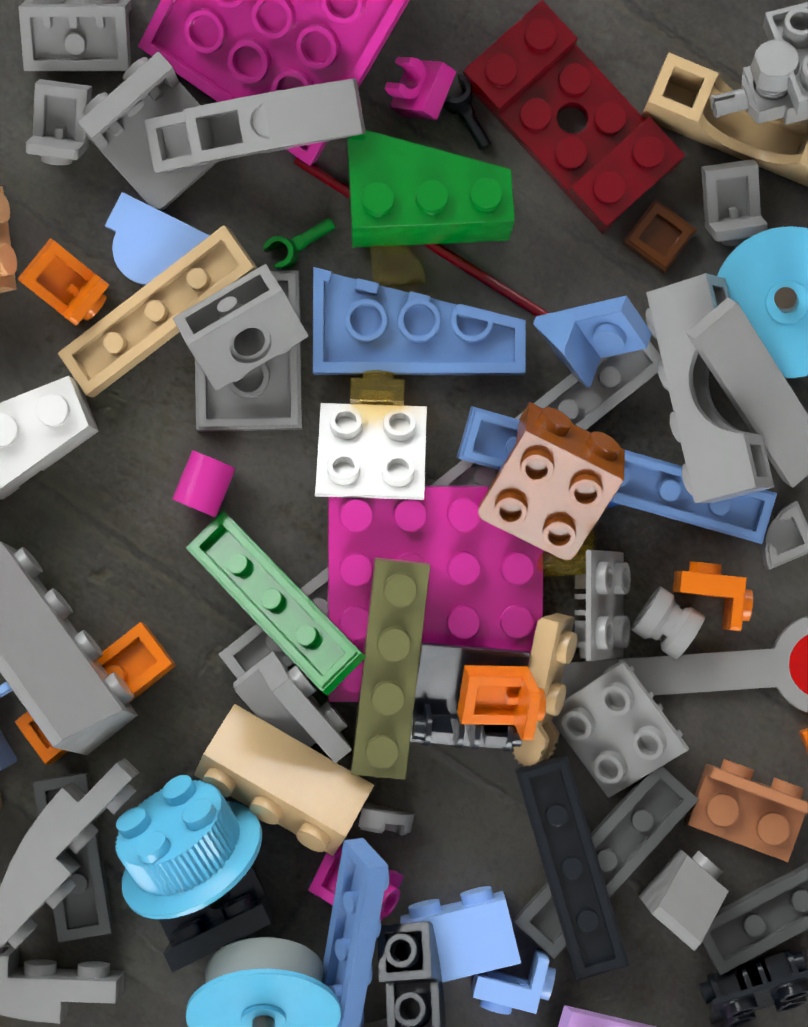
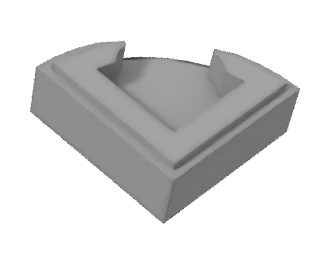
M793 501L780 509L767 526L762 543V557L766 570L773 569L808 554V524L798 501Z
M365 802L362 807L358 827H361L360 830L383 833L384 830L397 832L399 835H406L412 830L415 813Z

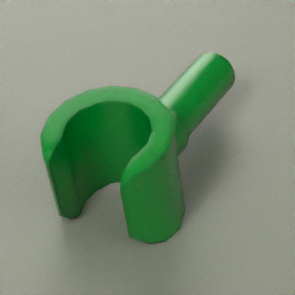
M327 218L291 239L274 236L265 242L263 251L268 253L277 246L285 244L288 248L287 258L284 261L278 262L273 267L282 270L290 269L297 263L301 250L334 230L335 226L331 219Z

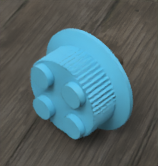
M180 775L171 779L163 789L149 796L138 807L124 812L117 820L116 827L119 835L116 837L115 847L119 859L125 866L122 877L123 897L134 912L150 919L177 918L198 911L208 905L211 909L223 907L229 899L227 892L245 876L259 853L262 842V828L257 816L252 814L250 809L243 804L226 801L220 790L213 784H210V782L192 781L188 775Z

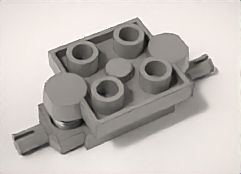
M808 2L765 13L763 27L769 41L761 44L756 50L751 66L743 68L741 89L710 96L712 112L714 111L713 115L715 118L746 110L757 124L783 118L785 125L808 119Z

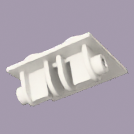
M321 403L315 497L424 500L427 406Z

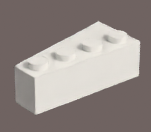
M66 376L0 403V500L11 495L20 488V485L41 470L44 471L99 432L85 394L77 381L72 377Z

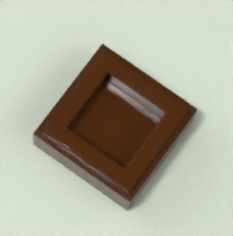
M655 199L625 238L622 245L664 275L696 233L697 229Z

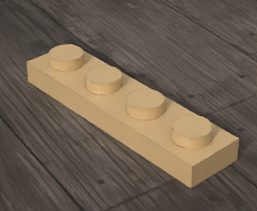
M223 225L58 352V355L85 395L94 398L180 332L173 320L175 316L256 270L257 266L231 229Z

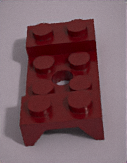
M541 0L463 70V75L470 81L473 94L603 234L652 186L677 168L684 159L685 154L650 116L645 120L576 45L578 38ZM566 108L580 110L586 118V127L578 133L563 131L557 122L559 112Z

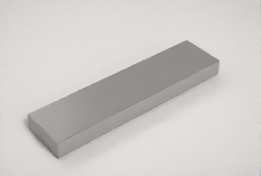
M727 297L686 334L750 432L762 434L769 461L783 482L793 488L808 475V414L739 304Z

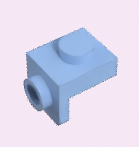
M535 949L528 979L495 970L475 974L471 985L473 998L481 1000L480 1006L495 1013L509 1015L512 1012V1008L536 1014L540 999L548 1001L551 996L556 969L548 967L549 958L546 951Z

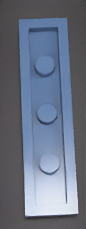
M364 838L344 840L323 961L322 983L335 993L341 1006V1018L338 1027L364 1026L363 1009L367 986L371 983L373 975V952L376 938H378L381 931L380 913L384 891L389 886V866Z

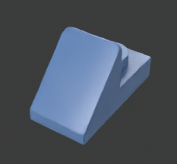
M627 295L536 316L533 323L557 358L587 388L593 382L601 358L647 349L652 332Z

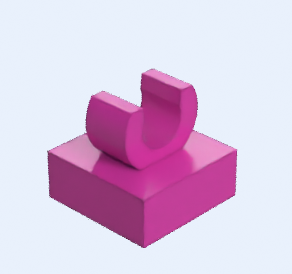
M397 57L395 63L402 67L404 72L399 83H386L385 90L393 97L389 108L403 117L437 120L457 71L440 61Z

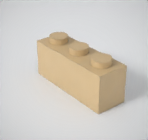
M236 704L233 705L203 753L194 773L202 782H210V784L216 786L223 797L231 796L248 806L250 812L256 815L259 820L267 824H279L296 834L299 842L305 847L316 852L325 851L334 856L346 838L374 787V784L358 775H351L350 770L338 763H334L331 759Z

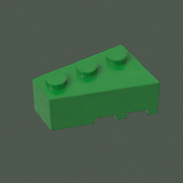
M366 130L365 134L347 137L352 248L509 241L514 225L511 169Z

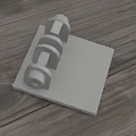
M600 550L580 552V564L575 567V589H586V594H574V599H586V610H574V615L586 616V621H575L576 647H580V658H586V661L623 658L624 648H627L629 645L631 627L629 618L624 616V594L629 592L631 573L628 563L624 562V552Z
M621 659L604 671L605 674L566 698L560 714L554 716L552 720L608 798L689 750V747L681 738L683 733L680 729L675 730L662 712L663 706L656 704L652 699L654 696L652 691L647 692L633 673L635 668L632 665L628 666Z

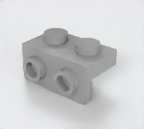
M274 651L233 683L235 692L260 719L308 747L317 743L334 763L338 762L352 750L341 732L348 725L329 701L321 706L312 696L317 689L297 665L290 670Z

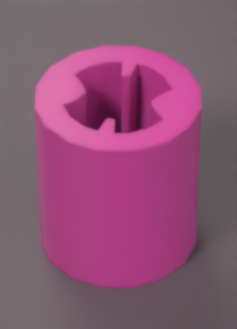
M192 450L172 500L216 517L236 468Z

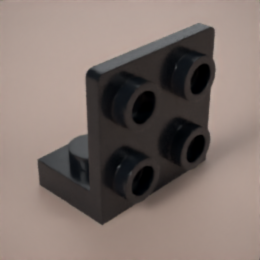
M253 864L245 876L227 892L229 899L223 907L211 909L208 905L184 916L159 919L170 942L163 954L172 973L219 950L225 945L236 942L272 924L276 911Z

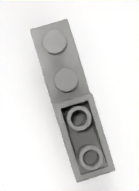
M357 79L340 80L246 96L186 108L182 112L144 119L154 173H163L258 153H270L366 133Z
M124 758L117 762L86 795L73 782L62 787L28 830L14 854L0 886V949L7 943L16 949L39 925L32 916L45 903L54 909L76 887V884L70 877L81 865L66 850L70 848L77 854L99 831L92 824L106 808L114 815L136 793L137 790L130 783L140 772L127 759Z
M4 945L0 949V1015L27 1021L60 1024L70 1012V1002L116 1004L124 992L125 971L110 970V963L87 961L78 963V969L57 968L56 961L36 959L25 961L24 967H19L20 946L14 949L11 945Z

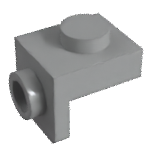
M39 79L35 83L33 136L26 141L27 154L40 155L41 161L46 164L70 165L73 160H78L89 149V138L77 122L84 117L83 110L91 101L92 86Z
M754 159L701 166L705 228L715 241H721L726 246H739L753 235L768 230L767 222L761 216L758 163Z

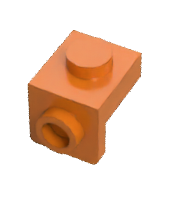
M51 238L18 277L21 283L75 326L82 319L88 321L98 313L106 301V296L103 293L109 286L105 280L92 272Z
M691 561L689 571L674 572L673 592L725 598L722 629L741 631L742 621L750 620L753 608V591L746 589V577L721 575V564Z
M464 665L457 709L461 724L515 725L521 740H533L537 721H542L545 716L546 697L543 688H538L529 667Z

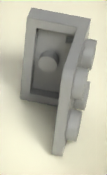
M158 51L149 60L147 57H142L134 62L124 73V82L109 95L107 92H103L93 98L83 110L84 117L77 123L92 143L148 205L162 211L217 162L163 173H154L144 119L182 112L186 108L201 106L179 82L171 64Z

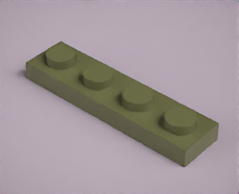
M374 557L364 655L366 658L362 664L350 769L351 775L406 779L430 564L428 562Z

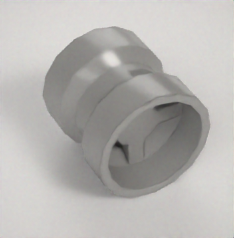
M660 586L639 612L631 627V631L643 639L653 638L654 640H660L661 650L677 660L697 635L705 620V616L692 607L681 609L680 605L675 602L674 595Z

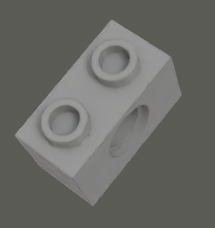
M267 264L262 265L173 318L188 348L215 391L231 382L242 379L249 371L276 355L288 352L295 344L309 337Z

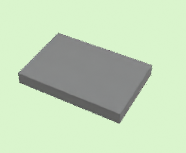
M299 270L271 271L301 322ZM301 341L295 344L288 352L276 355L249 371L242 379L231 382L215 391L195 359L196 431L303 429Z

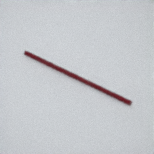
M296 157L293 164L349 198L348 185L315 164L309 166ZM441 244L423 245L534 316L549 314L545 309Z

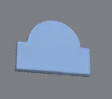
M123 192L105 224L106 228L116 232L112 251L117 267L130 281L142 286L148 284L210 236Z

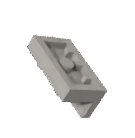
M25 0L18 7L24 71H126L132 65L129 31V12L132 10L131 0Z

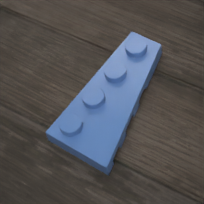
M313 267V374L524 376L526 373V320L463 304L456 305L430 298L431 296L411 291L405 292L381 286L376 282L360 278L353 279L333 274L332 271Z

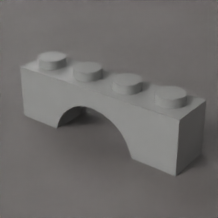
M705 273L646 292L650 307L646 310V322L652 332V336L658 342L661 360L658 361V374L663 387L670 394L673 411L670 413V426L675 439L682 446L685 464L682 466V478L687 491L693 495L694 502L715 503L774 488L762 434L739 430L729 424L719 414L710 395V369L686 334L727 297L730 298L726 279Z

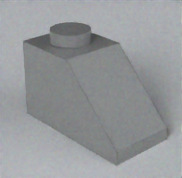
M679 848L641 892L639 898L653 916L695 951L702 943L729 891L717 881L723 871L699 850L691 858Z

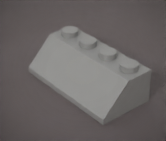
M0 541V673L54 748L88 755L138 716L129 704L134 695L116 672L108 675L97 660L103 656V652L95 640L85 630L78 633L67 617L73 611L66 600L54 588L47 591L37 577L43 570L32 554L24 547L17 550Z

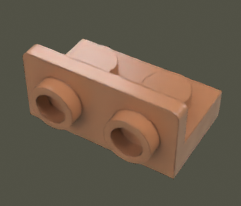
M727 759L723 760L721 768L706 763L695 792V796L699 800L688 811L685 823L691 827L789 862L805 814H808V801L802 799L805 789L775 777L771 787L751 780L754 773L753 769Z

